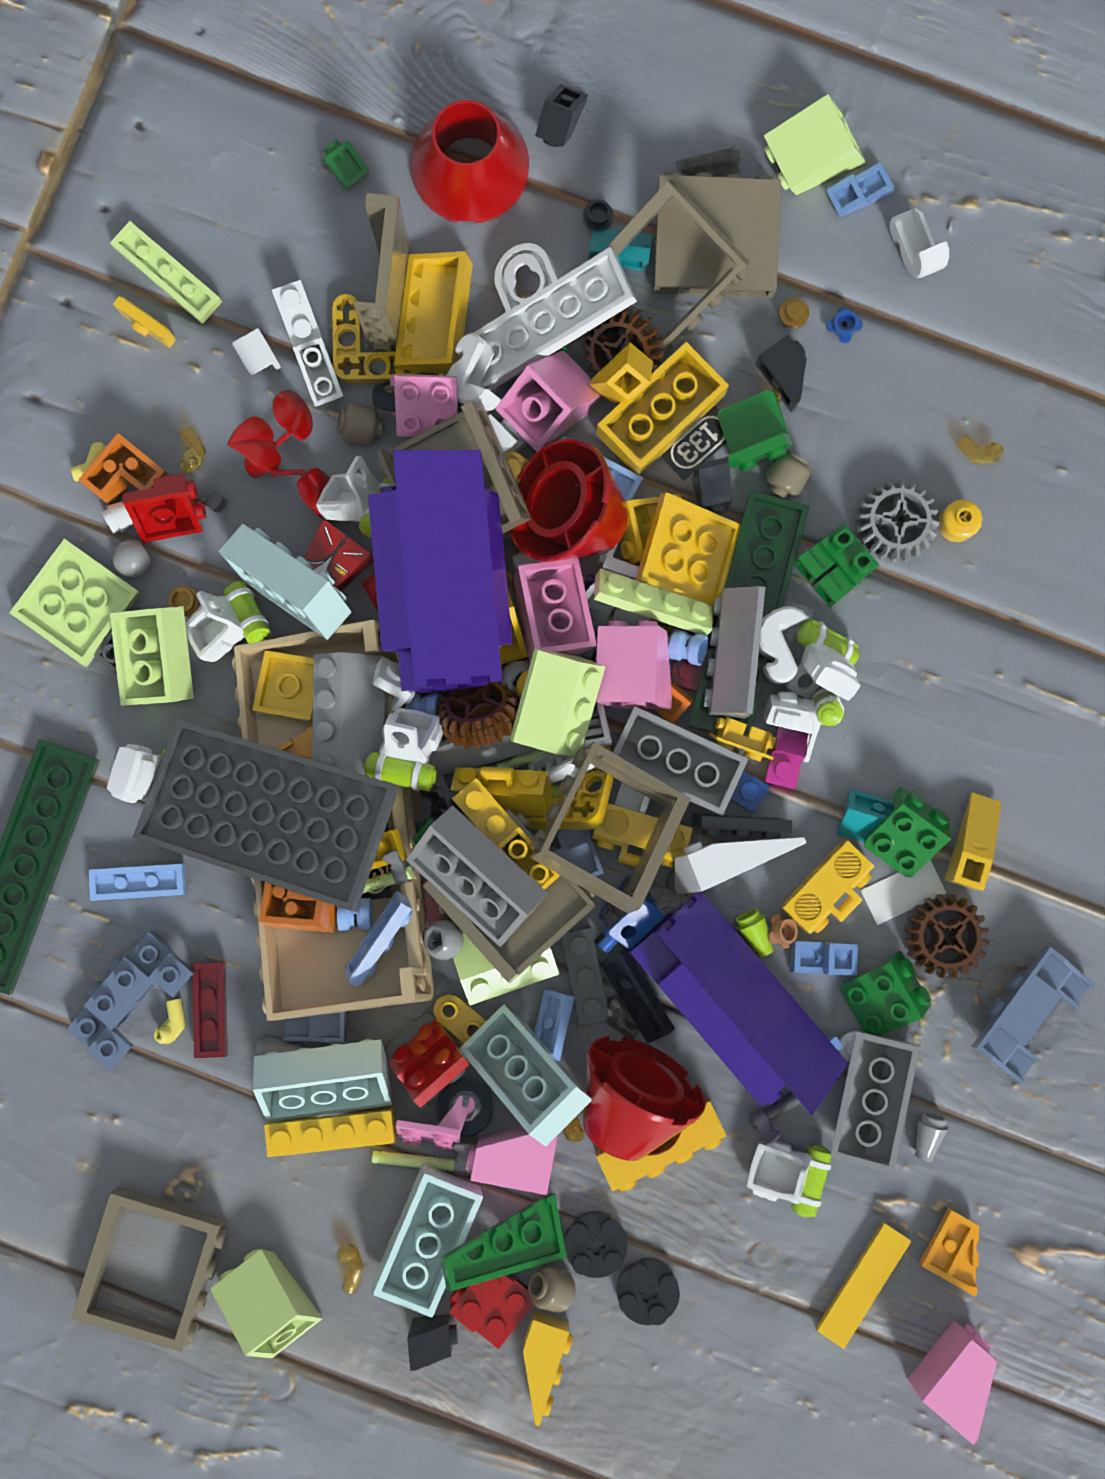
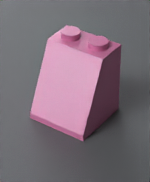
M562 350L527 365L495 410L538 452L587 416L603 396L589 385L591 378Z
M610 621L608 626H598L596 663L605 666V670L596 698L597 703L612 709H633L636 706L646 710H672L668 635L665 629L657 626V622L639 621L638 626H627V622Z
M522 1125L479 1136L477 1145L471 1144V1149L469 1150L466 1170L472 1171L470 1181L547 1195L557 1136L547 1146H544L530 1136Z
M954 1320L908 1377V1381L922 1402L974 1445L978 1440L997 1360L989 1352L992 1346L982 1338L983 1336L968 1323L963 1327Z

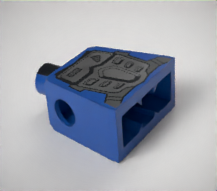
M627 876L617 889L625 893L631 877ZM649 891L641 909L629 914L607 902L598 915L605 929L594 941L607 953L618 941L628 949H631L665 917V914Z

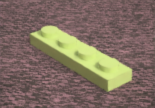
M131 221L110 242L115 250L201 324L222 303L221 299Z
M601 568L595 575L594 600L706 636L713 630L712 605Z

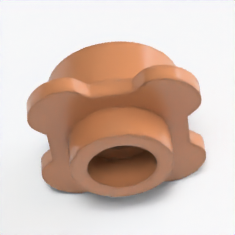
M774 914L771 917L772 924L769 927L768 941L771 944L778 943L783 949H787L797 938V925L792 919H783L780 914Z

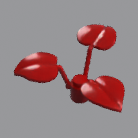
M292 390L281 391L273 399L272 411L278 424L286 429L285 433L276 441H273L274 435L271 426L264 419L254 416L244 420L236 427L227 445L246 457L244 466L247 473L253 478H260L269 473L272 477L278 475L301 476L297 481V489L301 498L313 512L323 520H326L318 511L316 503L330 480L329 476L319 468H312L308 473L303 469H278L281 463V456L276 448L287 440L291 434L298 440H305L310 436L313 429L312 415L305 401Z

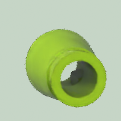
M752 909L736 918L738 924L736 929L758 958L765 957L774 951L772 944L768 941L769 930L764 914H760L758 909Z

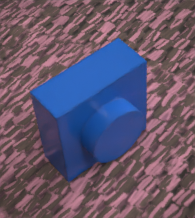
M743 771L730 800L755 813L770 786Z

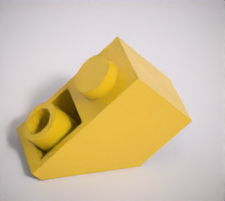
M629 343L589 381V385L611 403L629 402L650 383L653 361L632 343Z

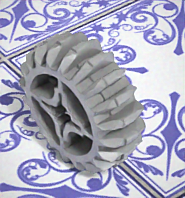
M891 480L884 484V488L877 485L873 488L874 494L868 492L864 496L866 502H861L858 506L862 513L858 514L855 520L864 525L859 526L856 529V533L866 534L861 543L863 545L868 542L872 544L868 550L871 554L877 549L880 550V560H884L888 554H890V561L892 563L898 561L899 555L903 562L909 561L911 555L917 558L922 554L921 549L927 550L931 547L928 540H934L937 537V534L932 529L939 527L940 522L931 518L938 515L939 510L929 508L934 503V499L929 498L925 501L923 496L926 494V489H922L918 493L915 492L916 484L913 482L907 488H905L904 480H899L896 486H894ZM894 499L890 512H883L881 515L875 514L879 503ZM907 503L916 511L917 515L908 511ZM895 516L900 518L898 521L902 520L903 522L900 527L895 525L896 522H892ZM877 528H882L887 532L888 540L879 533ZM919 528L918 535L914 541L901 544V538L904 537L905 531Z

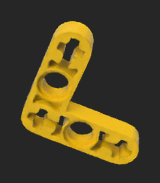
M350 294L338 296L332 306L333 368L337 378L345 384H376L390 381V377L395 375L392 374L390 361L395 360L396 352H362V328L354 307L357 299ZM345 304H350L351 309H354L349 311L350 324L345 323V317L341 311L344 309ZM345 332L353 333L356 336L355 342L351 346L341 345L339 343L341 334ZM364 361L363 366L366 375H362L360 369H351L350 374L345 375L344 371L340 368H345L347 362H351L354 368H362L360 362ZM374 361L384 362L386 364L384 373L374 375L370 372V365ZM394 368L396 374H407L404 369ZM410 371L408 374L421 375L422 372Z
M603 746L605 749L613 753L612 749L609 746ZM597 767L586 771L578 788L577 796L573 798L559 829L589 830L598 827L605 817L614 777ZM594 782H602L599 790L589 792V787ZM552 797L551 804L553 802L557 803L560 797ZM524 816L531 824L529 829H544L548 822L545 817Z

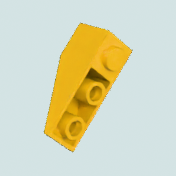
M973 792L970 793L944 881L972 890L984 891L994 857L1001 801Z
M533 1310L523 1341V1355L534 1423L540 1426L543 1415L548 1417L554 1397L549 1395L553 1384L559 1385L563 1372V1366L559 1365L563 1353L568 1355L573 1335L569 1334V1322Z

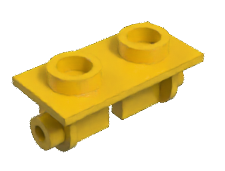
M728 716L717 719L715 729H718L717 735L710 732L708 734L717 740L716 744L730 751H733L734 747L744 749L743 755L761 762L762 757L771 760L774 758L767 754L768 748L773 749L776 744V737H773L771 732L750 726L747 736H744L743 733L747 724L731 719Z

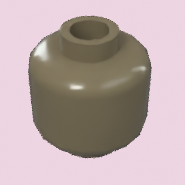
M350 403L346 406V409H340L337 433L341 434L344 442L369 446L373 443L375 437H381L383 420L378 419V413L374 407Z
M788 450L787 454L773 460L765 475L766 481L772 484L769 490L783 498H786L788 493L794 496L799 495L811 474V470L807 466L809 461Z
M543 1266L531 1276L528 1283V1293L532 1303L537 1308L552 1312H563L572 1304L575 1297V1281L566 1270Z

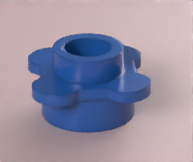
M841 307L835 318L829 319L826 323L827 330L834 332L839 337L841 343H848L851 340L852 334L855 331H860L863 326L861 319L847 307ZM842 323H846L847 327H842Z

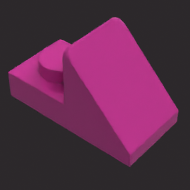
M777 726L774 736L776 737V744L770 753L774 758L768 761L764 783L795 790L802 759H805L807 755L808 733Z

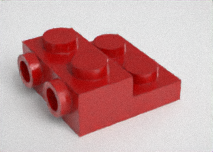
M185 473L154 478V488L123 493V504L142 543L203 532L202 519L207 517L205 505L202 500L196 501L198 492L195 481H188Z
M436 1019L431 1024L422 1026L417 1036L407 1045L399 1046L395 1050L393 1057L388 1060L394 1074L404 1084L412 1100L420 1108L470 1065L451 1035Z
M513 1274L455 1290L448 1300L451 1303L449 1313L471 1332L474 1333L476 1330L497 1349L501 1347L534 1305L528 1293V1286Z

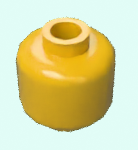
M960 499L953 501L942 510L938 517L940 522L939 532L944 538L952 542L958 543L968 540L981 527L983 519L981 510L970 500Z

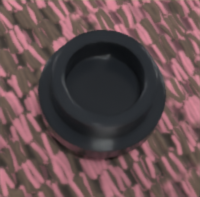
M594 200L584 208L583 220L592 230H604L612 223V208L603 200Z

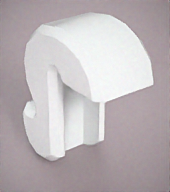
M913 208L892 217L889 225L892 239L894 242L899 243L903 263L913 277L922 278L946 267L949 260L948 243L945 241L938 245L935 244L922 211Z
M466 334L459 340L455 348V352L462 358L450 367L446 376H457L458 403L461 405L470 401L482 403L486 412L496 408L501 401L491 391L480 387L494 356V351L491 345L478 334Z
M792 606L781 607L762 618L759 653L771 660V663H767L763 667V673L773 684H786L797 673L798 667L782 635V631L796 626L809 618L801 609Z

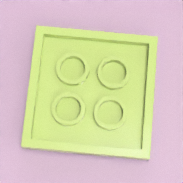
M63 539L9 613L77 662L87 667L95 657L94 654L112 631L110 613L129 611L141 592L72 543Z

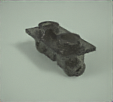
M734 147L676 161L678 172H681L683 176H695V174L702 172L711 173L713 177H725L728 174L741 175L738 162L741 161L740 152L738 149L734 150Z

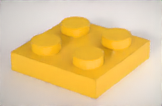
M265 651L252 711L313 722L314 658Z

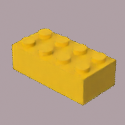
M685 342L651 374V381L629 402H621L597 424L596 435L632 472L640 476L725 397L729 385Z

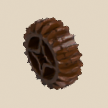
M629 306L622 310V312L617 313L586 332L584 335L588 340L583 342L582 347L589 351L583 355V359L591 360L592 362L588 366L587 371H593L594 369L597 372L601 371L621 352L620 349L622 347H619V345L625 341V347L632 343L653 361V373L654 370L662 365L658 359L664 356L665 351L657 348L664 343V339L655 338V334L659 332V327L650 328L649 324L652 321V317H647L643 321L641 319L642 310H637L632 315ZM611 327L626 328V331L621 336L614 333L612 335L605 333ZM636 336L640 339L643 348L637 343ZM604 351L608 353L610 361L607 359Z
M500 681L488 683V686L447 691L446 697L440 699L441 704L437 707V716L440 718L443 735L447 741H452L455 746L463 745L465 749H468L474 745L479 749L481 745L488 744L491 747L492 742H502L503 736H511L520 699L516 691L509 690L507 684L501 685Z
M936 894L935 903L931 898L924 899L926 909L920 905L914 906L915 911L919 915L918 917L908 915L907 919L914 924L913 927H904L903 931L912 933V938L904 939V944L914 945V948L910 949L907 954L910 957L919 955L915 961L917 967H922L926 964L925 973L931 975L936 970V975L939 978H944L946 973H948L950 978H957L958 970L964 975L969 973L967 963L975 968L979 966L978 961L974 957H985L986 953L979 950L980 945L987 946L990 944L989 940L981 939V934H986L990 930L988 927L979 926V924L984 922L985 917L983 915L974 917L978 909L976 905L967 907L968 900L960 898L957 901L954 894H949L946 901L942 894ZM945 910H951L959 915L955 920L951 919L946 924L934 917L935 914ZM925 926L931 931V939L926 944L928 946L927 949L924 943ZM966 926L968 929L967 945L962 942L961 938ZM942 930L950 931L948 937L953 944L942 941L945 937ZM947 948L959 955L953 960L943 962L933 957L937 952L942 953Z

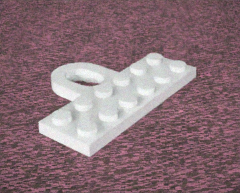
M523 243L516 245L502 256L495 270L494 281L506 312L474 332L490 344L494 351V356L480 387L492 391L523 372L527 365L549 356L637 302L619 259L611 247L559 278L551 257L536 244ZM523 265L529 266L531 271L538 273L540 276L538 290L528 298H520L515 288L517 282L515 277L516 271Z

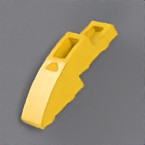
M474 778L451 798L475 827L544 890L561 876L530 858L535 849L531 846L532 841L516 825L477 778Z

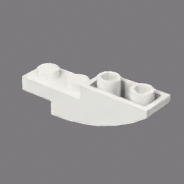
M301 280L273 289L274 298L314 406L317 407L344 397Z

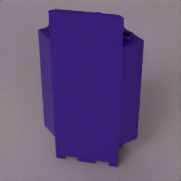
M393 450L396 486L380 488V493L368 495L382 651L398 653L401 691L436 693L488 686V683L502 681L499 646L510 645L513 642L499 495L497 492L488 490L486 485H484L481 450Z
M702 891L696 892L679 908H673L633 948L628 949L760 1106H763L765 1103L768 1105L774 1103L783 1094L781 1089L786 1085L806 1110L813 1115L848 1065L846 1059Z

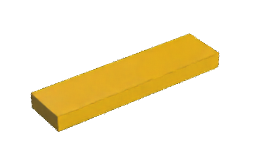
M882 1221L817 1324V1332L844 1349L911 1243L908 1237Z

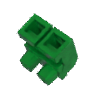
M845 523L799 556L794 564L809 584L813 583L833 565H836L834 570L812 587L829 608L879 566L878 562Z

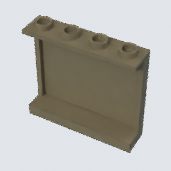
M670 171L666 172L665 175H659L658 191L667 181L673 180L750 261L744 268L748 273L736 286L730 282L722 292L726 296L773 298L777 290L781 180L773 179L770 175H759L755 178H743L740 174L713 177L711 173L705 172L697 173L695 176H683L681 172ZM672 198L657 214L653 293L705 295L735 263L679 203Z
M366 193L365 207L380 260L375 303L355 301L354 307L369 349H373L374 352L396 351L410 244L399 196Z
M470 401L461 406L462 412L389 451L381 449L376 451L380 459L379 468L382 474L388 478L391 486H396L393 450H481L484 485H486L488 490L497 492L499 495L502 534L532 519L482 403Z
M508 809L506 813L533 841L534 836L527 830L531 827V824L520 812L514 815ZM559 876L545 889L548 895L508 940L499 947L429 881L423 885L427 892L509 984L595 907L592 901L595 897L593 893L565 877Z

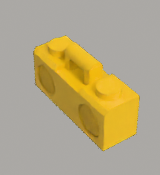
M471 767L455 768L450 792L454 791L457 794L474 778H477L505 812L509 809L514 815L520 812L523 816L545 817L550 807L553 790L548 771L514 770L513 768L481 767V769Z
M608 803L605 817L602 823L594 828L592 838L597 839L596 846L614 851L615 845L620 846L621 849L617 862L636 868L641 856L628 853V846L631 845L645 850L659 818ZM678 825L661 865L674 868L675 858L685 854L683 848L688 846L693 828Z
M848 840L841 841L779 908L805 933L811 934L813 931L819 933L829 923L830 920L827 916L830 913L839 922H842L859 905L862 898L852 889L856 886L859 889L862 888L872 878V874L869 872L875 866ZM846 893L849 897L836 909L833 905Z

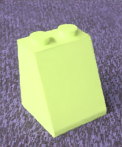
M829 94L764 135L768 143L764 150L772 164L777 162L781 170L777 176L781 180L783 188L785 190L790 188L796 195L866 163L841 110Z
M256 1249L247 1254L243 1259L244 1262L236 1269L224 1272L218 1278L219 1282L211 1287L210 1290L245 1356L273 1358L323 1318L275 1252Z

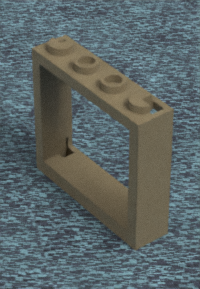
M673 180L667 181L604 249L606 250L611 247L618 257L663 207L674 198L735 263L664 337L659 333L655 334V338L664 339V343L657 348L661 350L666 349L669 353L682 341L678 335L686 327L691 331L704 318L700 312L707 305L713 309L726 296L722 290L730 282L736 286L748 273L744 268L750 262ZM630 305L631 313L633 315L637 310L632 305Z
M593 742L584 749L580 748L572 760V764L575 767L571 775L567 774L559 786L558 791L562 794L558 802H553L545 815V819L548 822L544 830L540 829L535 835L531 844L535 849L530 858L629 914L641 909L691 798ZM590 764L664 806L625 893L548 850Z
M120 1186L117 1187L109 1195L71 1319L181 1352L188 1342L193 1343L195 1334L198 1331L199 1323L195 1322L198 1311H203L208 1299L209 1292L204 1290L207 1280L213 1279L218 1266V1261L214 1260L217 1248L222 1249L226 1239L227 1230L223 1229L226 1219ZM125 1208L207 1233L178 1331L95 1307Z

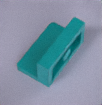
M611 228L600 231L593 230L588 260L601 253L622 230ZM639 233L618 256L622 268L647 272L652 235Z
M850 788L846 796L845 813L837 828V834L864 842V839L894 810L893 801Z

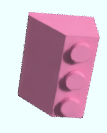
M573 558L518 565L512 579L529 663H531L534 648L570 655H578L596 648L597 643L579 559Z

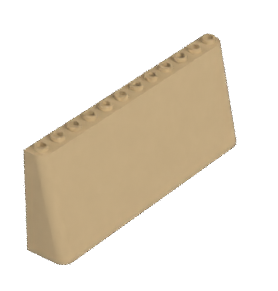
M372 619L341 625L328 640L315 631L234 646L235 656L232 659V666L237 676L235 698L239 703L240 710L237 724L242 734V739L277 749L279 745L289 739L292 740L305 732L308 727L313 726V722L252 711L265 651L314 658V654L338 652L387 656L388 660L398 663L395 652L382 651L379 622ZM388 692L387 718L389 714L394 713V711L391 710L393 695H391ZM399 786L400 788L389 816V831L399 830L407 859L415 848L412 840L417 833L412 788ZM403 861L412 868L414 878L411 882L405 884H393L392 897L396 891L408 896L412 907L410 920L404 927L398 929L394 935V942L387 953L381 954L376 962L377 965L374 973L369 979H364L359 988L348 982L345 966L370 930L352 927L349 931H339L337 912L333 933L273 928L258 922L259 932L257 933L256 941L261 951L262 959L259 975L264 983L265 996L262 999V1008L267 1016V1021L432 1000L434 988L431 960L424 946L427 924L421 874L409 862ZM251 877L256 891L254 913L259 921L265 882ZM392 897L372 900L373 925Z

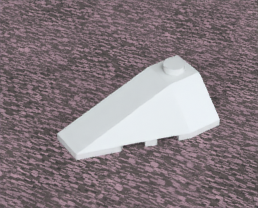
M804 837L715 843L704 846L701 841L683 848L685 854L675 858V891L677 894L704 891L806 844V840Z

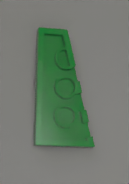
M555 1193L543 1196L441 1256L446 1290H458L567 1258Z

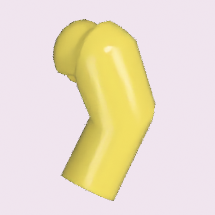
M93 443L90 447L86 463L71 467V473L76 482H78L81 475L106 447L104 443Z
M181 998L165 1001L168 1018L160 1028L158 1027L154 1031V1038L159 1044H169L175 1041L185 1028L186 1022Z

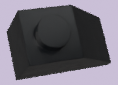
M560 84L544 102L535 136L543 139V142L549 146L563 147L573 134L588 95Z
M788 334L760 354L755 366L788 410L792 412L797 408L801 400L807 358L800 342L797 340L793 341Z
M728 457L697 464L692 477V483L698 506L718 515L726 512V508L730 507L733 501Z
M451 1314L413 1318L407 1337L410 1371L419 1370L452 1356L453 1345L458 1344L457 1324H451Z

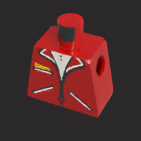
M326 520L321 522L303 557L312 565L314 572L318 573L322 570L329 575L335 582L333 586L340 591L344 590L374 561L370 552Z

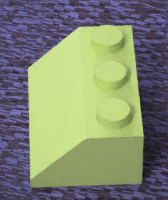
M184 607L110 613L121 706L193 699Z
M534 648L510 741L557 755L575 756L577 751L583 748L605 666L581 656Z
M464 932L462 949L453 957L470 1006L559 974L550 947L509 984Z

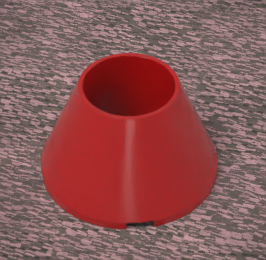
M459 100L444 107L419 133L411 152V176L421 200L437 215L457 223L458 221H476V224L483 223L503 215L521 197L528 181L529 154L519 130L507 118L480 102ZM463 138L481 139L493 147L487 156L472 163L457 162L444 154L445 150L452 143Z
M573 438L560 439L540 449L525 464L517 477L521 480L518 487L532 519L509 530L514 544L522 553L538 561L550 562L607 553L619 543L627 529L629 509L599 450L587 442L577 441Z
M604 1036L595 1040L587 1052L585 1092L592 1100L584 1108L583 1128L589 1139L607 1154L626 1161H637L699 1120L705 1110V1096L699 1084L694 1087L686 1078L689 1072L662 1051L635 1039L622 1037L621 1041H609L610 1037Z

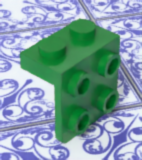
M766 390L726 407L717 414L731 453L726 456L728 457L730 468L740 469V472L747 471L758 466L757 461L766 457L769 460L779 458L787 454L786 449L794 446L776 395L771 390Z
M900 786L893 793L894 810L864 839V847L905 877H912L951 840L949 818L942 810L931 808L917 792H909Z
M901 951L890 955L881 966L854 977L840 986L842 995L862 1030L866 1033L882 1036L922 1019L931 1007V999L927 989L924 986H920L915 977L912 963L909 959L904 958Z

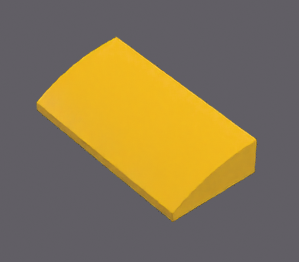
M465 251L409 254L394 361L396 368L422 373L447 374L450 367L461 358L455 352V348L465 333L473 263Z

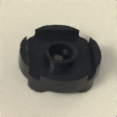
M602 1211L583 1213L575 1219L565 1234L564 1244L567 1260L576 1273L590 1278H602L621 1268L627 1253V1238L623 1227L611 1215ZM594 1236L598 1237L599 1242H605L604 1247H601L599 1252H593V1249L587 1248V1244L592 1242V1237Z
M648 1257L642 1258L640 1261L627 1265L617 1280L616 1292L619 1307L635 1323L641 1325H662L677 1308L680 1298L678 1281L671 1268L661 1260ZM648 1283L652 1284L656 1295L654 1297L650 1296L649 1299H644L643 1293L639 1291L640 1288H646Z

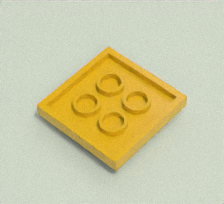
M661 493L636 580L712 605L713 612L715 596L720 597V593L725 588L741 524L670 493Z

